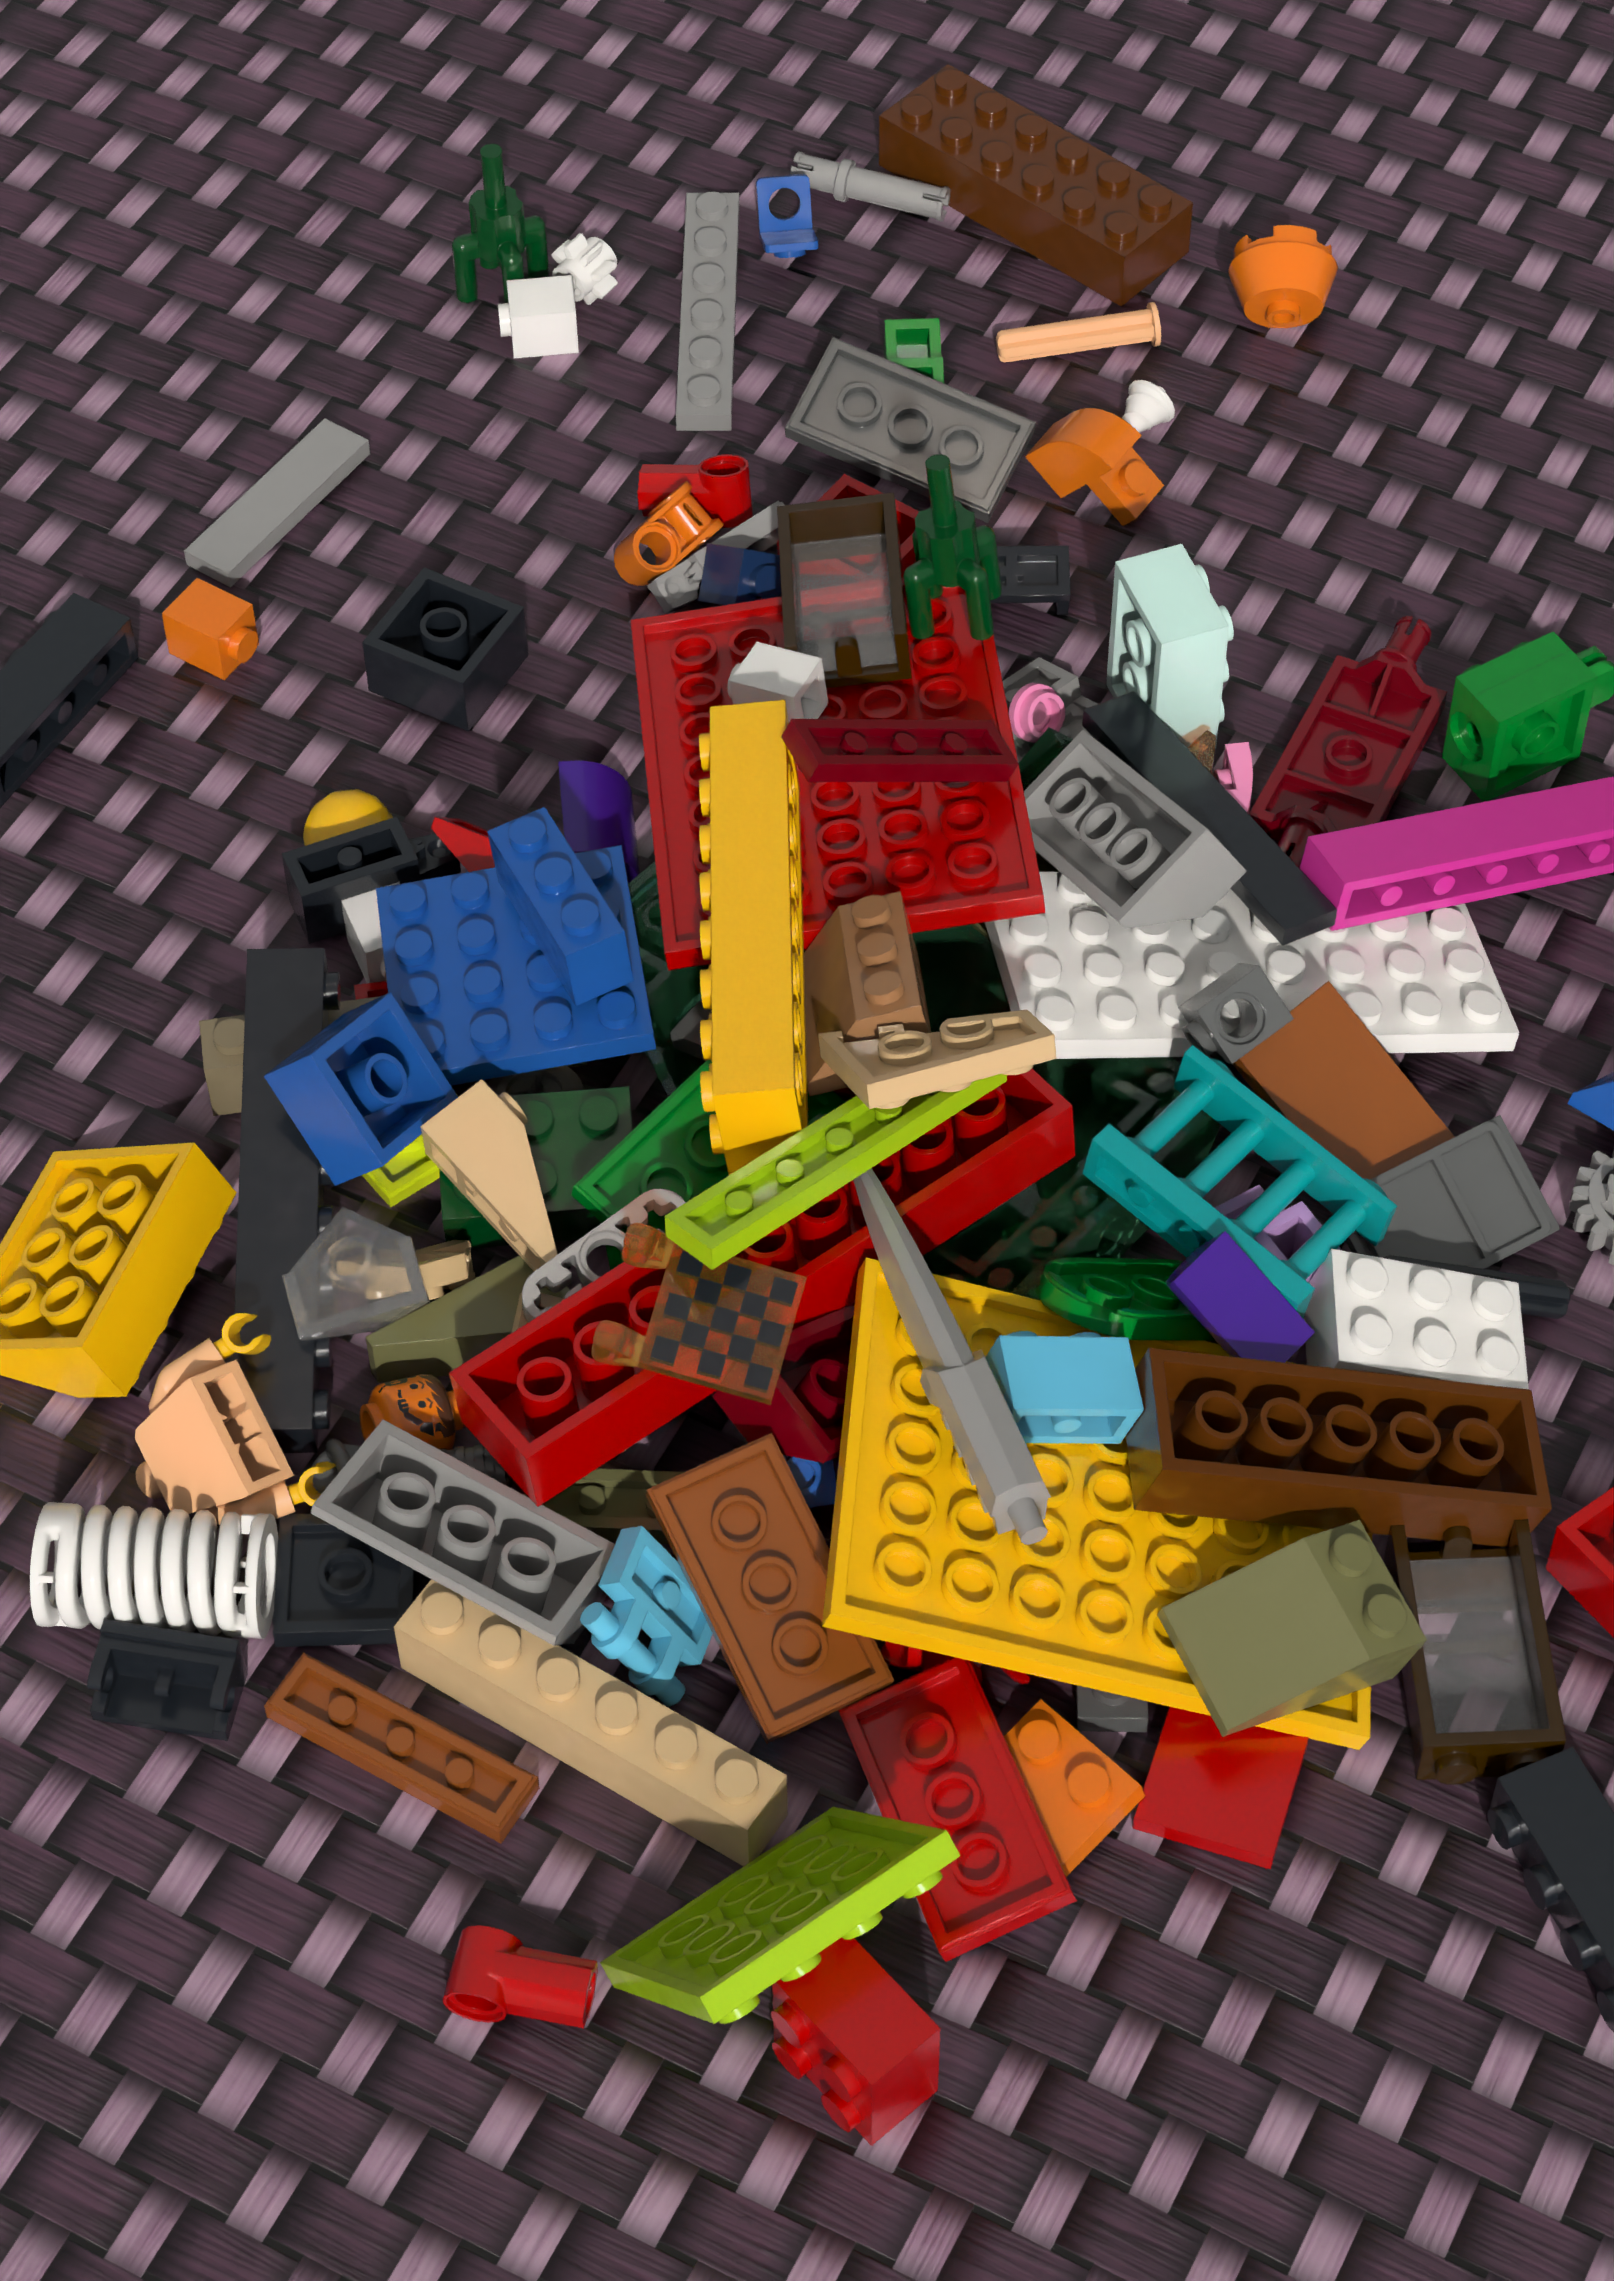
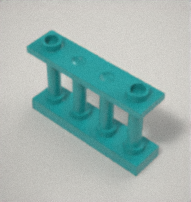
M1192 1045L1184 1052L1174 1084V1088L1181 1094L1135 1138L1124 1136L1111 1124H1108L1092 1139L1082 1174L1186 1258L1197 1247L1226 1231L1299 1315L1304 1318L1315 1287L1309 1284L1306 1279L1326 1260L1330 1250L1337 1249L1354 1231L1376 1247L1384 1239L1397 1205L1387 1198V1195L1378 1184L1360 1177L1234 1078V1075L1225 1064L1219 1060L1209 1058ZM1203 1110L1231 1132V1134L1186 1178H1177L1152 1157ZM1253 1150L1282 1174L1236 1219L1227 1218L1204 1200L1203 1197ZM1304 1190L1332 1212L1333 1215L1287 1261L1279 1260L1254 1240V1238Z

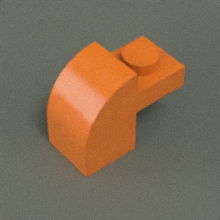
M1079 409L1055 422L1025 456L1060 498L1087 484L1122 526L1137 519L1164 486L1132 448L1142 435L1119 416L1101 409Z

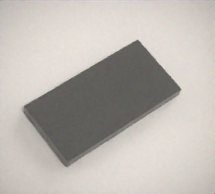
M833 337L785 427V437L928 498L930 496L925 462L933 455H945L950 459L955 501H960L965 509L974 512L975 518L989 523L1035 432L1036 422Z

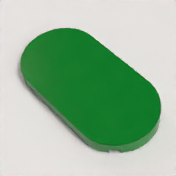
M1057 1258L1045 1265L1043 1274L1040 1276L1036 1286V1295L1054 1313L1081 1327L1104 1335L1128 1337V1340L1216 1341L1165 1284L1169 1276L1183 1261L1171 1259Z

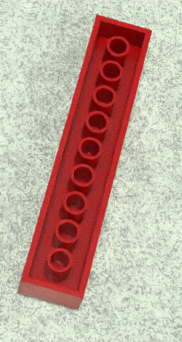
M1033 1069L1019 1075H1007L1005 1083L872 1167L922 1256L1075 1157L1073 1106ZM850 1181L715 1269L711 1270L706 1265H703L700 1278L720 1283L723 1286L729 1263L748 1268L752 1271L746 1291L765 1297L770 1296L775 1276L797 1282L798 1286L791 1309L767 1303L763 1319L786 1325L784 1333L844 1308L855 1300L858 1271L865 1258L878 1260L854 1181ZM666 1235L449 1372L461 1422L537 1507L717 1391L736 1366V1363L725 1361L720 1381L717 1382L696 1376L702 1354L679 1347L673 1369L649 1362L657 1335L680 1342L685 1325L662 1319L669 1293L693 1299L698 1284L697 1282L675 1276L681 1253L684 1249L668 1239ZM721 1290L717 1306L740 1313L744 1296ZM692 1304L687 1321L710 1327L714 1310ZM738 1318L733 1334L757 1341L761 1324ZM709 1332L704 1349L727 1355L731 1338Z

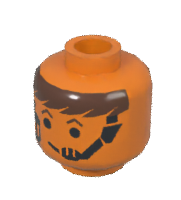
M421 1374L379 1384L371 1391L368 1404H364L360 1408V1425L364 1441L379 1423L385 1420L437 1449H452L455 1443L456 1431L464 1427V1424L461 1422L454 1391L447 1392L440 1380L431 1374Z

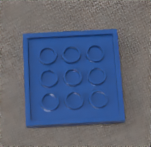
M622 845L575 853V855L625 931L634 981L578 1006H575L498 882L495 867L376 888L388 993H392L450 1085L656 1050Z

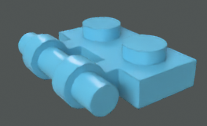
M643 1526L621 1529L598 1584L614 1601L612 1610L609 1612L600 1602H594L582 1612L580 1622L592 1633V1644L606 1658L618 1659L630 1670L629 1680L643 1694L647 1696L655 1695L664 1705L672 1706L679 1702L685 1693V1686L674 1676L677 1666L701 1664L713 1633L679 1563ZM641 1629L652 1638L648 1649L637 1639Z

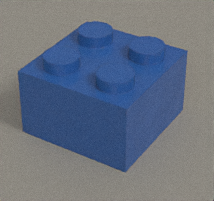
M391 992L344 1013L264 1075V1078L335 1186L384 1166L422 1134L421 1126L458 1098Z

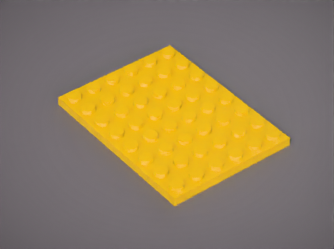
M866 1257L857 1276L822 1627L1211 1716L1157 1615L1163 1607L1304 1537L1329 1529L1134 1510L1125 1436L1120 1444L1026 1443L1051 1498H1048L1046 1516L1043 1520L1048 1532L1041 1541L1031 1545H1025L1021 1542L1016 1529L998 1535L992 1517H990L988 1512L984 1513L976 1485H972L967 1476L963 1457L959 1458L956 1452L951 1431L946 1430L939 1408L929 1403L920 1383L923 1366L894 1302L879 1260ZM932 1274L971 1351L975 1352L982 1349L985 1357L999 1335H1007L1018 1331H1030L1037 1336H1072L1082 1332H1094L1101 1337H1112L1086 1329L1064 1319L1046 1307L1040 1300ZM1129 1340L1135 1368L1148 1348L1229 1356L1219 1344L1207 1341ZM1367 1533L1372 1541V1534ZM1371 1686L1256 1726L1360 1750L1370 1739Z

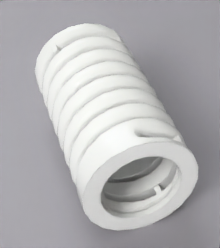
M48 1502L43 1506L39 1515L32 1546L30 1599L33 1618L36 1624L41 1627L68 1626L70 1628L82 1629L92 1623L94 1627L101 1629L103 1620L108 1619L165 1629L171 1627L172 1630L191 1633L197 1629L201 1634L216 1636L222 1631L230 1637L264 1639L269 1632L274 1613L278 1531L275 1517L272 1514L263 1513L257 1515L242 1514L240 1516L236 1512H227L222 1517L217 1543L216 1518L207 1510L198 1511L191 1522L189 1514L183 1509H173L164 1519V1515L160 1510L148 1507L138 1518V1514L133 1508L121 1506L112 1517L110 1509L106 1506L95 1505L91 1507L85 1518V1511L79 1504ZM243 1534H249L247 1557L241 1559ZM54 1540V1572L47 1571L50 1542ZM240 1568H245V1582H239ZM81 1571L82 1593L79 1598L77 1585ZM213 1579H214V1595H213V1598H212V1597H211V1590H212ZM47 1583H52L50 1594L48 1595ZM160 1584H161V1596H160V1598H159V1594H158V1593H159V1588H160ZM107 1585H108V1596H106ZM186 1585H187L188 1594H187V1597H186V1599H185V1589H186ZM133 1588L135 1589L134 1597L132 1595ZM237 1593H242L241 1599L237 1606L236 1595Z

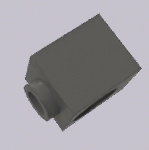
M1238 963L1178 1007L1188 1022L1183 1027V1032L1191 1046L1194 1045L1208 1057L1210 1056L1220 1062L1230 1064L1236 1062L1294 1019L1261 967ZM1235 1000L1241 1010V1020L1238 1027L1233 1032L1227 1034L1221 1027L1220 1013L1226 1003Z

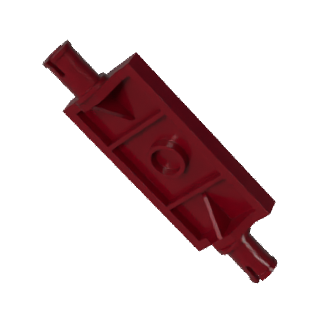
M1404 616L1398 619L1385 648L1379 649L1374 655L1360 662L1337 654L1249 813L1271 839L1279 841L1277 845L1299 869L1308 836L1384 822L1445 708L1447 691L1426 685L1417 673L1416 662L1432 637L1431 629L1421 619H1418L1410 635H1407L1406 632L1413 621V616Z

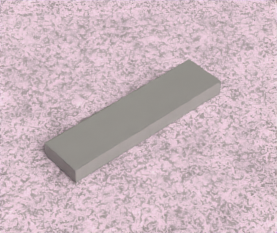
M324 418L184 550L186 565L231 588L370 455L369 440Z

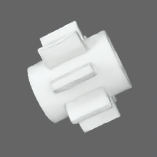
M579 233L571 241L567 239L551 255L559 263L553 270L552 277L572 275L575 301L584 299L587 305H591L597 298L603 299L618 284L616 279L610 275L617 267L616 255L611 247L600 238L590 237L586 240L584 235Z

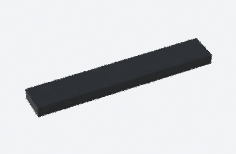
M1134 691L1083 710L1082 726L1093 738L1204 825L1245 868L1247 872L1231 887V890L1282 946L1335 925L1337 909Z

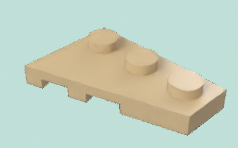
M1029 1010L950 1018L941 1024L940 1032L933 1033L905 1031L903 1024L878 1027L879 1039L843 1043L842 1031L818 1034L821 1058L869 1109L901 1107L913 1097L935 1091H960L969 1087L972 1081L998 1074H1023L1031 1070L1035 1064L1057 1059L1055 1035Z

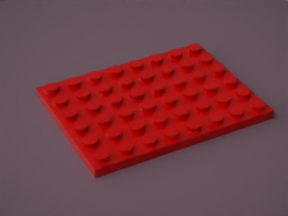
M888 580L801 593L802 617L807 618L816 613L833 615L890 608ZM904 585L912 679L826 688L829 704L818 719L991 720L1018 762L994 635L986 640L972 638L970 635L965 590L960 586H943L942 595L931 599L935 627L934 634L926 639L913 637ZM782 596L631 620L663 943L668 970L711 964V960L703 959L700 942V921L708 920V917L711 916V911H703L699 877L700 873L708 872V869H711V863L703 864L700 849L699 827L700 825H708L710 817H703L699 780L710 778V771L703 772L699 734L710 733V707L733 705L727 691L730 673L736 664L743 662L756 642L785 649ZM891 618L829 625L820 632H813L809 628H803L804 643L838 640L847 636L855 638L893 633ZM796 763L800 786L804 950L808 949L838 906L854 903L870 895L883 896L901 891L912 933L1045 913L1044 894L1019 765L1008 782H808Z

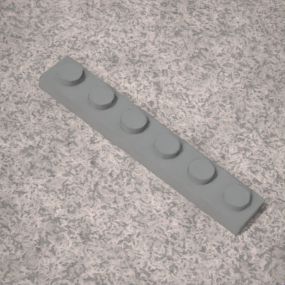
M686 193L676 431H732L740 217L739 193Z

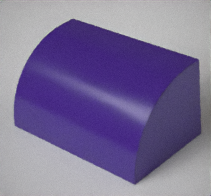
M581 760L559 761L563 828L566 841L574 853L622 845L629 887L641 886L633 795L629 783L619 772L600 763Z
M1226 1231L1197 1247L1175 1269L1165 1283L1230 1357L1285 1363L1315 1333Z

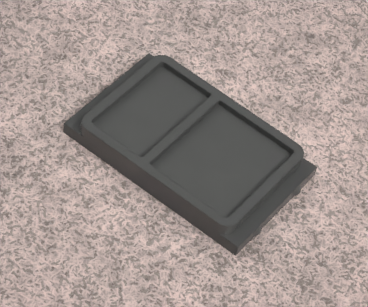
M1499 1115L1371 1179V1181L1383 1189L1387 1198L1397 1205L1396 1211L1384 1239L1376 1247L1356 1231L1345 1241L1353 1253L1380 1258L1394 1255L1485 1269L1560 1230V1227L1535 1182L1532 1172L1526 1165L1502 1117Z

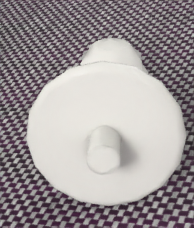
M1135 380L1129 385V396L1126 399V409L1122 419L1132 425L1139 433L1150 430L1161 423L1170 422L1174 418L1175 408L1173 402L1162 387L1145 380Z

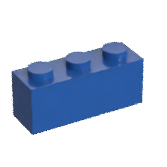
M545 807L488 830L487 833L498 882L575 1006L633 982L634 978L625 931Z

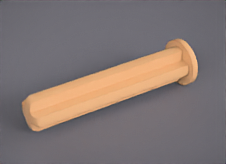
M1150 302L1147 304V309L1001 330L996 336L997 354L1000 361L1006 363L1151 341L1153 347L1160 346L1161 326L1159 313L1155 302Z

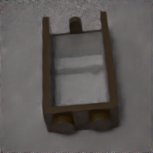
M894 492L777 506L785 649L822 658L826 688L912 679L900 534Z
M1528 1519L1514 1520L1508 1547L1501 1549L1471 1550L1473 1544L1471 1530L1465 1526H1454L1444 1531L1439 1551L1409 1552L1405 1525L1390 1526L1383 1561L1427 1639L1425 1644L1401 1669L1416 1765V1780L1437 1779V1781L1443 1784L1458 1785L1470 1782L1477 1777H1500L1564 1750L1566 1736Z

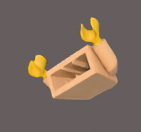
M237 1313L230 1316L222 1328V1338L214 1343L208 1338L165 1366L157 1378L148 1405L150 1416L135 1429V1440L146 1460L136 1470V1481L138 1487L146 1496L153 1499L164 1497L170 1511L173 1509H183L188 1514L200 1510H207L215 1516L217 1525H220L222 1517L227 1512H236L240 1516L242 1514H272L275 1519L294 1513V1505L306 1502L308 1505L313 1506L314 1502L321 1495L313 1486L314 1475L326 1472L336 1466L334 1463L327 1461L319 1462L306 1470L300 1477L299 1482L286 1486L285 1480L294 1476L237 1360L229 1363L224 1361L234 1353L259 1354L269 1346L271 1335L262 1334L254 1338L246 1346L240 1339L241 1328L246 1323L254 1320L258 1315Z

